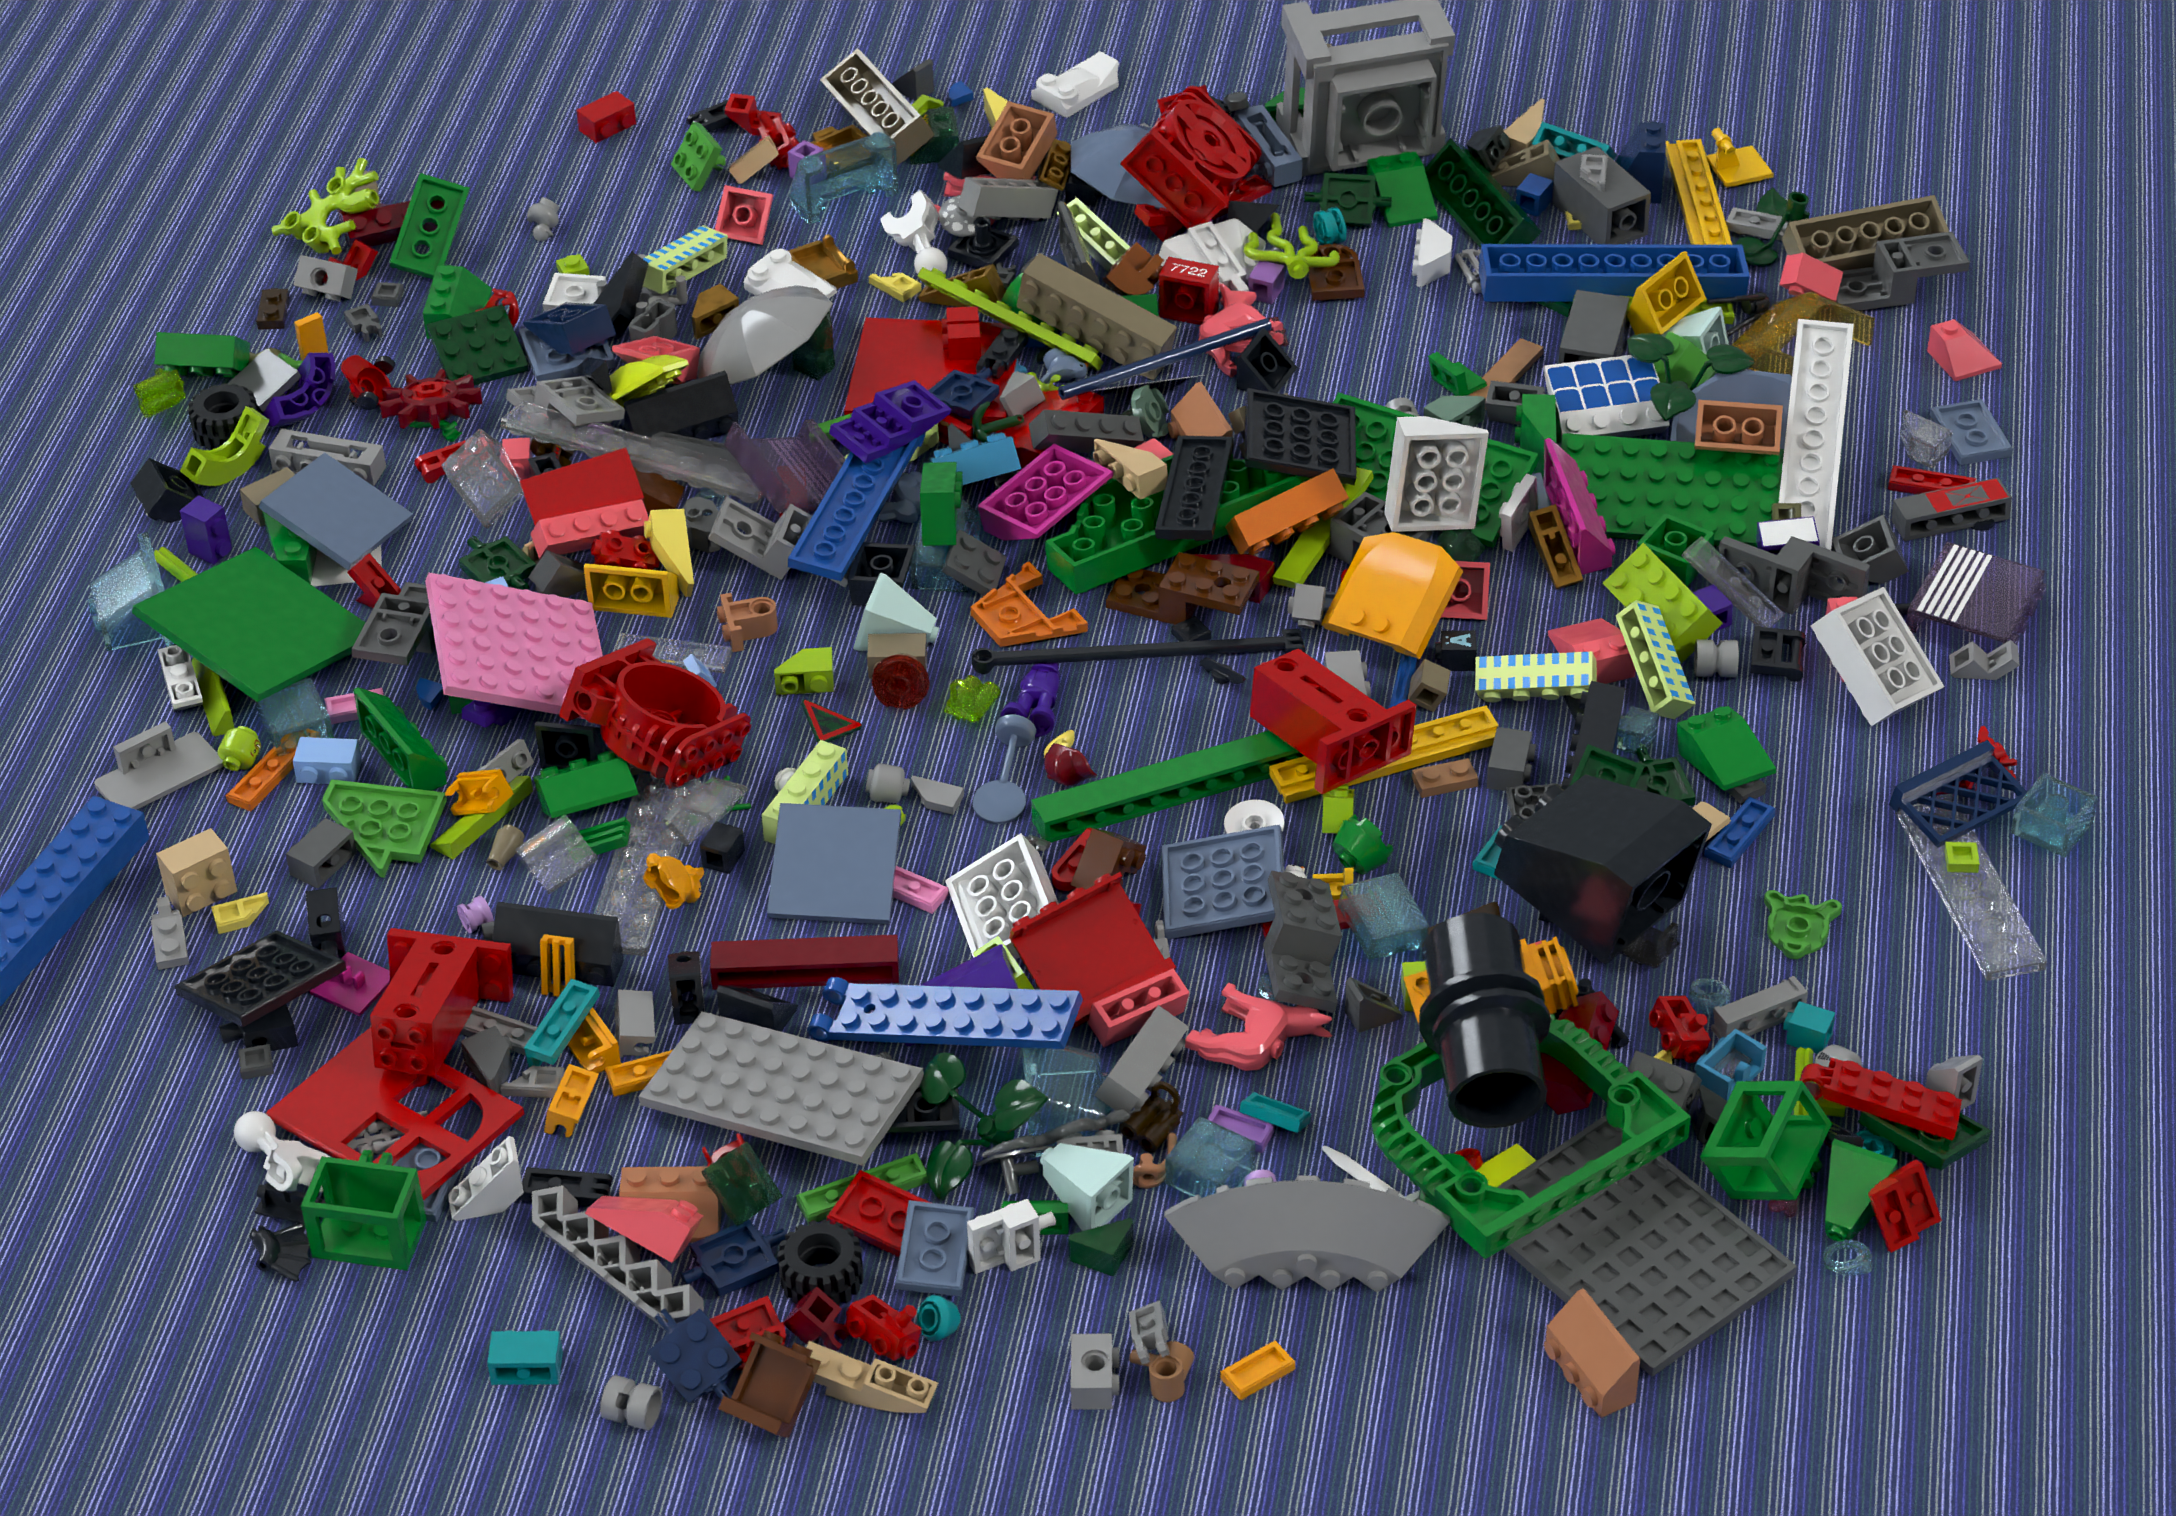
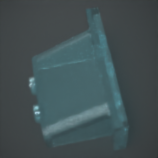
M148 532L137 534L140 548L138 551L89 583L92 598H87L91 615L97 614L92 616L96 633L102 631L107 651L163 638L166 647L176 645L132 614L133 605L164 591Z
M1068 1045L1065 1046V1049L1022 1048L1024 1081L1048 1097L1046 1103L1027 1121L1028 1135H1041L1069 1121L1072 1122L1080 1118L1099 1119L1111 1113V1107L1094 1096L1108 1076L1107 1072H1101L1099 1054ZM1106 1127L1096 1131H1081L1078 1133H1081L1082 1137L1095 1136L1096 1132L1106 1130ZM1043 1152L1030 1155V1158L1041 1157Z

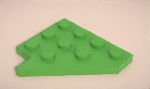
M331 779L322 802L324 809L335 823L353 831L357 850L379 877L384 878L392 860L422 862L446 805L447 798L445 792Z

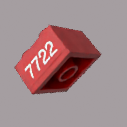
M1168 257L1159 273V317L1201 325L1206 316L1215 315L1219 309V266Z

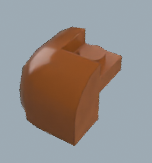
M1135 242L1101 280L1121 296L1144 295L1153 289L1155 283L1159 280V273L1163 267L1161 264L1165 260L1157 253L1151 256L1138 242Z

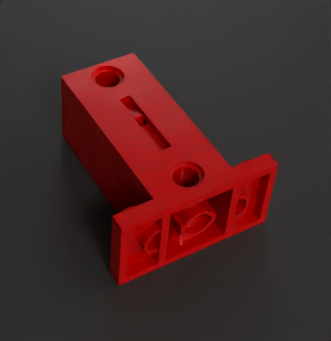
M1299 648L1254 667L1250 717L1317 764L1314 789L1321 794H1325L1411 754L1417 707L1412 701L1406 700L1385 709Z
M390 928L387 933L390 983L370 1014L374 1068L436 1076L470 1017L473 1006H476L479 999L510 1002L513 998L511 944Z

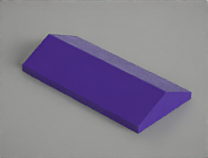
M1002 944L919 985L1019 989ZM905 1043V1045H906L907 1047H910V1046L916 1044V1043Z

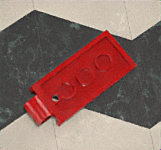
M1832 1057L1828 1067L1812 1063L1805 1066L1802 1070L1800 1081H1803L1815 1100L1820 1099L1823 1095L1822 1099L1952 1141L1954 1139L1962 1099L1956 1098L1949 1092H1937L1925 1088L1918 1082H1906L1894 1078L1887 1072H1875L1861 1067L1856 1062L1841 1061Z

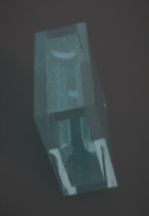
M311 678L298 681L256 702L259 717L273 747L276 749L277 756L291 753V748H294L295 751L300 737L334 738L330 716ZM308 728L316 732L309 733L306 729ZM292 733L286 740L280 741L285 735Z
M1399 873L1342 886L1338 907L1368 960L1388 957L1395 953L1416 950L1422 947V941H1425L1429 925Z

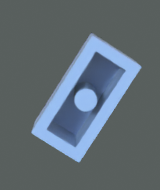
M300 737L293 758L297 783L329 784L331 779L356 782L362 763L358 739Z

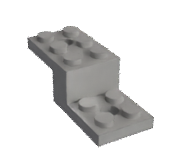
M585 376L537 381L536 386L507 389L506 399L546 433H556L559 426L566 430L578 431L588 427L590 423H611L612 420L624 419L625 409Z
M727 496L720 507L708 539L782 580L790 569L788 567V557L811 520L812 515L790 503L777 523H774ZM738 528L744 530L745 534L741 533ZM854 560L852 561L842 581H837L834 579L830 580L840 584L843 587H846L848 584L847 579L849 577Z

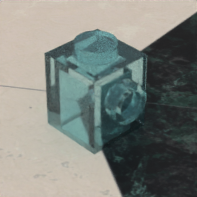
M1631 706L1625 716L1621 715L1619 718L1617 749L1634 755L1637 748L1641 747L1642 750V746L1646 747L1648 751L1657 736L1659 714Z

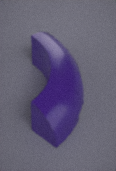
M308 353L297 369L301 375V378L298 380V390L288 395L273 397L262 415L269 419L268 426H285L300 422L312 415L325 403L335 381L336 368L333 353Z

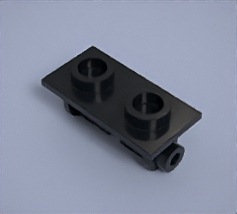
M270 1183L260 1184L257 1189V1197L261 1198V1201L255 1210V1214L305 1225L301 1204L306 1193L279 1191ZM317 1196L315 1203L326 1204L324 1200Z

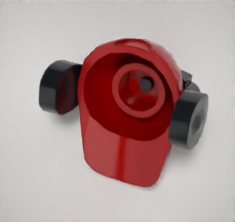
M352 355L346 358L341 364V371L350 382L349 388L351 393L349 394V401L365 410L376 408L379 402L383 401L382 388L391 387L389 378L386 375L394 370L395 361L388 356H380L373 365L359 355Z

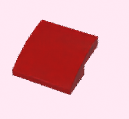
M1914 1160L1894 1171L1868 1193L1887 1250L1890 1253L1920 1239L1918 1232L1942 1221L1923 1164L1918 1160Z

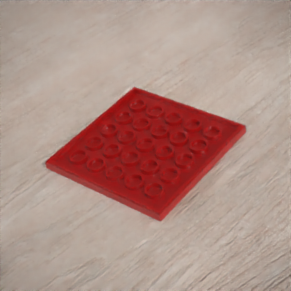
M865 317L844 408V416L851 414L854 408L872 403L875 393L913 380L929 390L954 369L967 374H977L976 365L980 359L949 360V350H943L941 320ZM979 322L981 356L985 354L1003 328H1013L1003 323ZM1017 358L1008 371H1005L999 379L992 378V376L987 379L988 382L999 385V395L990 402L982 417V424L1007 418L1008 414L999 398L1011 375L1016 370ZM953 413L949 414L966 424H972V418L969 420Z

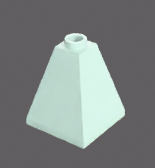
M1714 307L1683 317L1662 334L1665 337L1670 331L1692 342L1706 355L1707 351L1713 346L1729 345L1722 307Z
M880 573L864 609L853 649L867 651L868 634L926 633L927 645L929 642L934 644L940 629L935 626L937 618L886 574Z
M1059 1143L1054 1149L1049 1147L1042 1154L1040 1164L1043 1165L1044 1178L1061 1202L1068 1203V1212L1082 1231L1106 1225L1132 1201L1134 1158L1130 1155Z

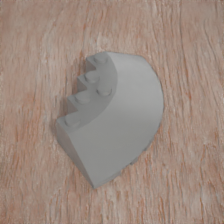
M1299 1175L1294 1181L1273 1182V1177L1246 1180V1186L1232 1189L1228 1185L1218 1187L1215 1194L1203 1198L1199 1195L1188 1198L1166 1210L1164 1215L1208 1271L1233 1289H1237L1260 1275L1279 1289L1284 1290L1307 1276L1329 1292L1353 1277L1375 1292H1379L1402 1278L1450 1223V1216L1419 1199L1412 1202L1399 1197V1191L1388 1188L1384 1192L1370 1188V1183L1344 1178L1343 1183L1321 1181L1318 1176Z

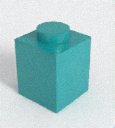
M1799 1001L1794 1013L1788 1012L1784 1022L1783 1030L1788 1031L1786 1044L1797 1048H1811L1813 1053L1818 1054L1827 1047L1833 1034L1836 1012Z

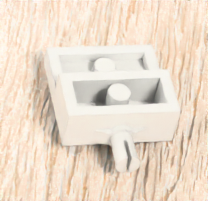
M1025 1199L968 1221L969 1265L973 1272L977 1274L1003 1263H1006L1012 1272L1040 1261V1230L1056 1225L1053 1213L1050 1211L1038 1216L1029 1200Z

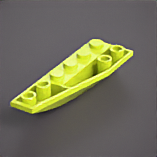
M658 355L642 361L628 363L610 375L612 392L607 395L624 408L625 401L664 389L666 384L674 381L673 378L682 375L681 371L689 365L688 361L677 356Z

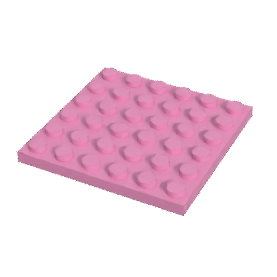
M429 572L425 583L444 695L559 715L575 668L603 656L591 602L559 597L554 594L548 595L532 592L527 589L510 588L500 584L483 583L473 579L467 580L451 577L446 574Z

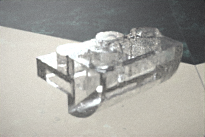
M562 815L514 850L548 895L598 860L597 855L566 815Z

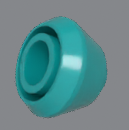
M931 1295L919 1306L917 1325L922 1328L921 1333L927 1340L937 1342L957 1330L960 1323V1313L954 1303L939 1295Z

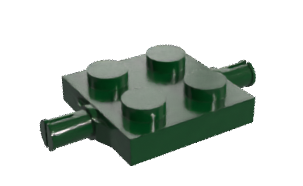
M1324 172V183L1320 193L1305 191L1304 203H1319L1321 211L1325 212L1329 208L1337 207L1344 217L1346 226L1372 228V218L1376 207L1391 208L1392 197L1377 196L1375 190L1376 176Z
M472 536V538L470 537L467 540V545L473 551L459 559V566L471 579L485 583L503 576L508 587L514 586L516 589L529 590V584L524 579L530 576L537 564L508 537L504 536L486 544L482 543L476 536Z
M1642 746V750L1641 747L1635 750V755L1639 760L1637 763L1644 765L1643 772L1636 786L1637 789L1684 801L1689 806L1695 805L1696 795L1677 757L1652 759L1646 747Z

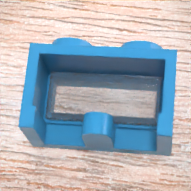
M1735 1028L1727 1037H1721L1714 1049L1707 1055L1703 1054L1696 1062L1695 1071L1702 1080L1700 1085L1705 1086L1728 1101L1737 1081H1751L1764 1069L1767 1047Z

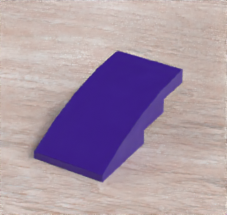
M913 380L875 393L874 401L854 408L851 418L831 424L829 434L863 462L867 463L887 455L919 437L951 413V408L917 381Z

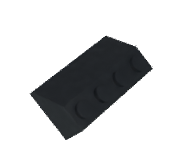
M726 371L624 402L625 439L637 461L649 458L652 435L659 432L706 440L738 430V409Z
M498 902L492 941L511 944L512 974L541 977L540 940L544 934L574 938L575 980L587 984L614 987L624 962L618 917ZM550 944L551 979H553L552 944ZM560 945L561 980L565 981L564 945Z

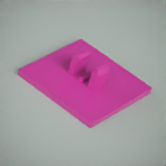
M347 952L341 958L344 960L347 970L310 990V994L360 1016L386 990L390 983V972L381 966Z

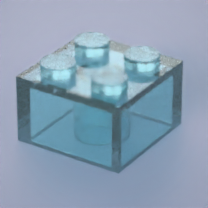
M2043 773L2015 806L2010 833L2062 857H2066L2093 824L2098 797Z
M1199 1116L1165 1158L1166 1184L1188 1195H1199L1201 1198L1217 1193V1188L1228 1185L1230 1189L1240 1187L1245 1177L1255 1168V1141Z

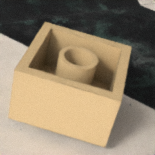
M212 828L156 853L166 896H169L170 902L179 910L182 917L237 892L228 848Z

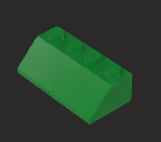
M359 687L353 689L361 733L407 788L429 791L446 785L445 772L448 771V766L442 755H437L434 752L432 744L427 738H422L414 722L410 723L406 719L403 709L400 706L396 707L389 697Z

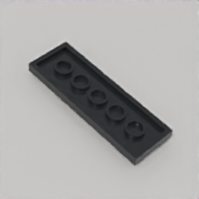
M1178 436L1155 527L1156 539H1192L1196 541L1213 539L1234 447L1233 437Z

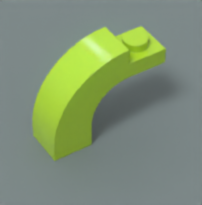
M245 406L230 438L223 445L212 450L191 447L180 472L194 483L205 486L223 485L241 476L254 465L266 447L259 441L269 423V419L254 408Z

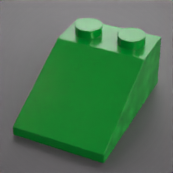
M1416 151L1367 159V175L1376 176L1375 190L1377 196L1392 197L1391 208L1378 207L1388 228L1421 223L1423 219H1429L1430 221L1438 220L1424 165Z
M1522 394V405H1516V421H1520V426H1515L1514 443H1520L1521 449L1538 453L1539 462L1533 472L1541 473L1544 482V439L1551 438L1556 443L1555 395Z
M1729 706L1718 707L1714 711L1702 715H1694L1687 720L1677 723L1679 755L1722 790L1725 791L1776 773V767L1745 719Z

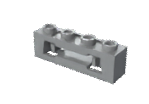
M281 429L269 447L272 469L276 471L288 467L294 474H297L325 452L372 486H375L386 468L383 445ZM292 439L307 441L309 449L303 447V442H300L297 447L293 446ZM350 449H357L364 452L360 455V457H358L356 451H352L350 454Z

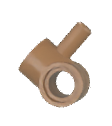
M1177 1341L1167 1342L1170 1355L1162 1357L1160 1353L1159 1355L1149 1353L1150 1362L1143 1365L1149 1367L1152 1396L1162 1402L1175 1401L1184 1394V1380L1194 1361L1192 1350L1185 1344ZM1135 1349L1132 1350L1129 1357L1130 1362L1142 1365Z

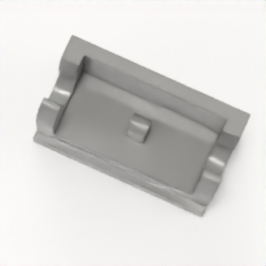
M618 990L614 1012L615 1033L620 1057H623V1055L649 1054V1047H637L635 1045L638 1043H654L653 991Z

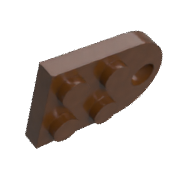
M1325 244L1319 246L1317 252L1309 256L1329 257L1331 251H1337L1340 256L1339 263L1333 267H1308L1307 275L1312 301L1364 298L1365 289L1359 258L1354 250L1344 245Z

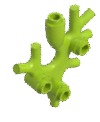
M358 158L354 170L348 178H345L346 169L344 167H337L335 169V176L329 180L326 186L327 192L330 194L326 198L321 199L316 189L310 190L308 196L312 204L311 207L302 214L296 211L288 213L281 220V224L271 228L273 235L284 234L288 236L292 234L295 238L302 239L317 253L325 254L331 250L334 255L340 254L342 249L338 238L346 232L355 230V223L353 220H349L328 227L326 219L336 209L347 213H360L374 208L379 202L376 191L366 188L355 192V188L378 181L377 172L372 171L363 174L368 163L364 158Z

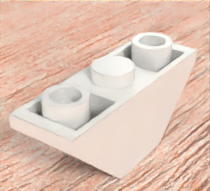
M1423 219L1422 229H1417L1412 276H1417V286L1419 287L1450 273L1453 236L1429 219Z
M177 645L158 649L173 711L202 705L203 699L190 655Z
M508 1136L499 1146L495 1147L491 1154L478 1166L474 1167L471 1173L448 1194L452 1219L459 1221L502 1213L524 1193L513 1137Z

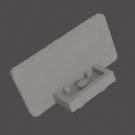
M165 721L113 746L118 769L97 778L94 784L95 788L106 800L137 810L222 768L223 759L219 758L217 752L198 732H191L174 741L172 729Z

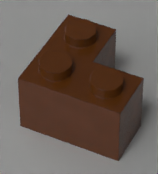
M1092 828L1071 885L1077 888L1083 887L1088 889L1095 885L1094 881L1107 873L1113 876L1120 872L1122 877L1124 872L1136 874L1145 862L1146 854L1144 852L1147 846L1118 833ZM1121 878V881H1120L1121 886H1123V879H1122V878Z

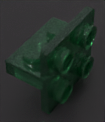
M1476 515L1475 525H1476V524L1479 522V520H1480V519L1477 517V515ZM1455 529L1452 532L1445 530L1436 539L1438 545L1442 546L1454 561L1475 562L1486 549L1472 533L1471 529Z
M748 1141L702 1170V1175L706 1179L707 1185L713 1190L724 1207L726 1214L736 1226L741 1225L783 1197Z

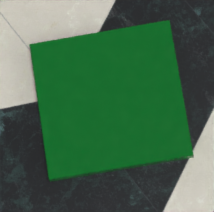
M257 547L133 605L132 610L133 615L256 702L352 654V647L366 623Z

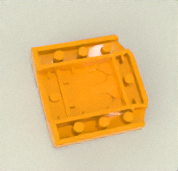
M1396 532L1364 537L1321 625L1327 630L1346 636L1354 634L1391 646L1396 652L1420 659L1463 570L1442 546Z

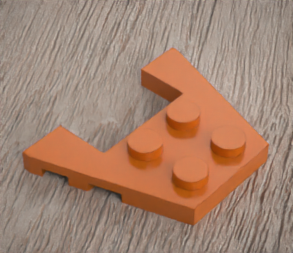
M1030 561L1021 566L1022 571L1017 575L1011 574L1008 576L1006 583L998 590L993 588L970 607L971 616L1000 647L1088 631V622L1074 608L1048 619L1023 593L1043 584V575Z

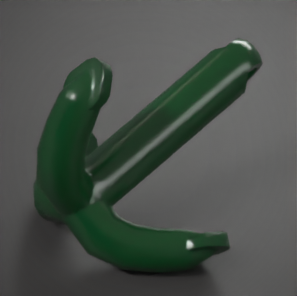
M987 401L980 405L973 415V438L982 443L988 442L986 436L991 435L990 433L1021 425L1024 422V417L1017 414L982 424V417L990 405V402Z

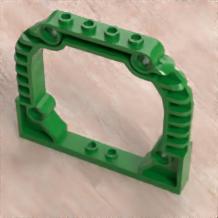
M1550 1014L1549 1034L1539 1044L1540 1052L1546 1053L1563 1063L1606 1102V1120L1614 1127L1621 1128L1622 1144L1596 1160L1588 1161L1579 1170L1570 1175L1563 1176L1557 1183L1531 1198L1522 1190H1509L1488 1185L1487 1178L1480 1172L1473 1170L1460 1172L1428 1143L1407 1120L1405 1114L1418 1106L1421 1099V1090L1443 1078L1441 1059L1436 1052L1427 1047L1425 1042H1421L1408 1052L1392 1058L1380 1070L1379 1092L1374 1102L1371 1119L1372 1132L1377 1146L1382 1150L1384 1156L1396 1165V1168L1401 1173L1406 1174L1409 1180L1415 1186H1418L1426 1197L1434 1201L1436 1209L1450 1216V1223L1448 1225L1484 1259L1499 1252L1687 1140L1689 1136L1691 1120L1689 1114L1639 1070L1631 1074L1623 1063L1615 1060V1056L1609 1051H1605L1602 1045L1597 1040H1593L1587 1031L1576 1028L1575 1024L1567 1019L1556 1020L1553 1014Z

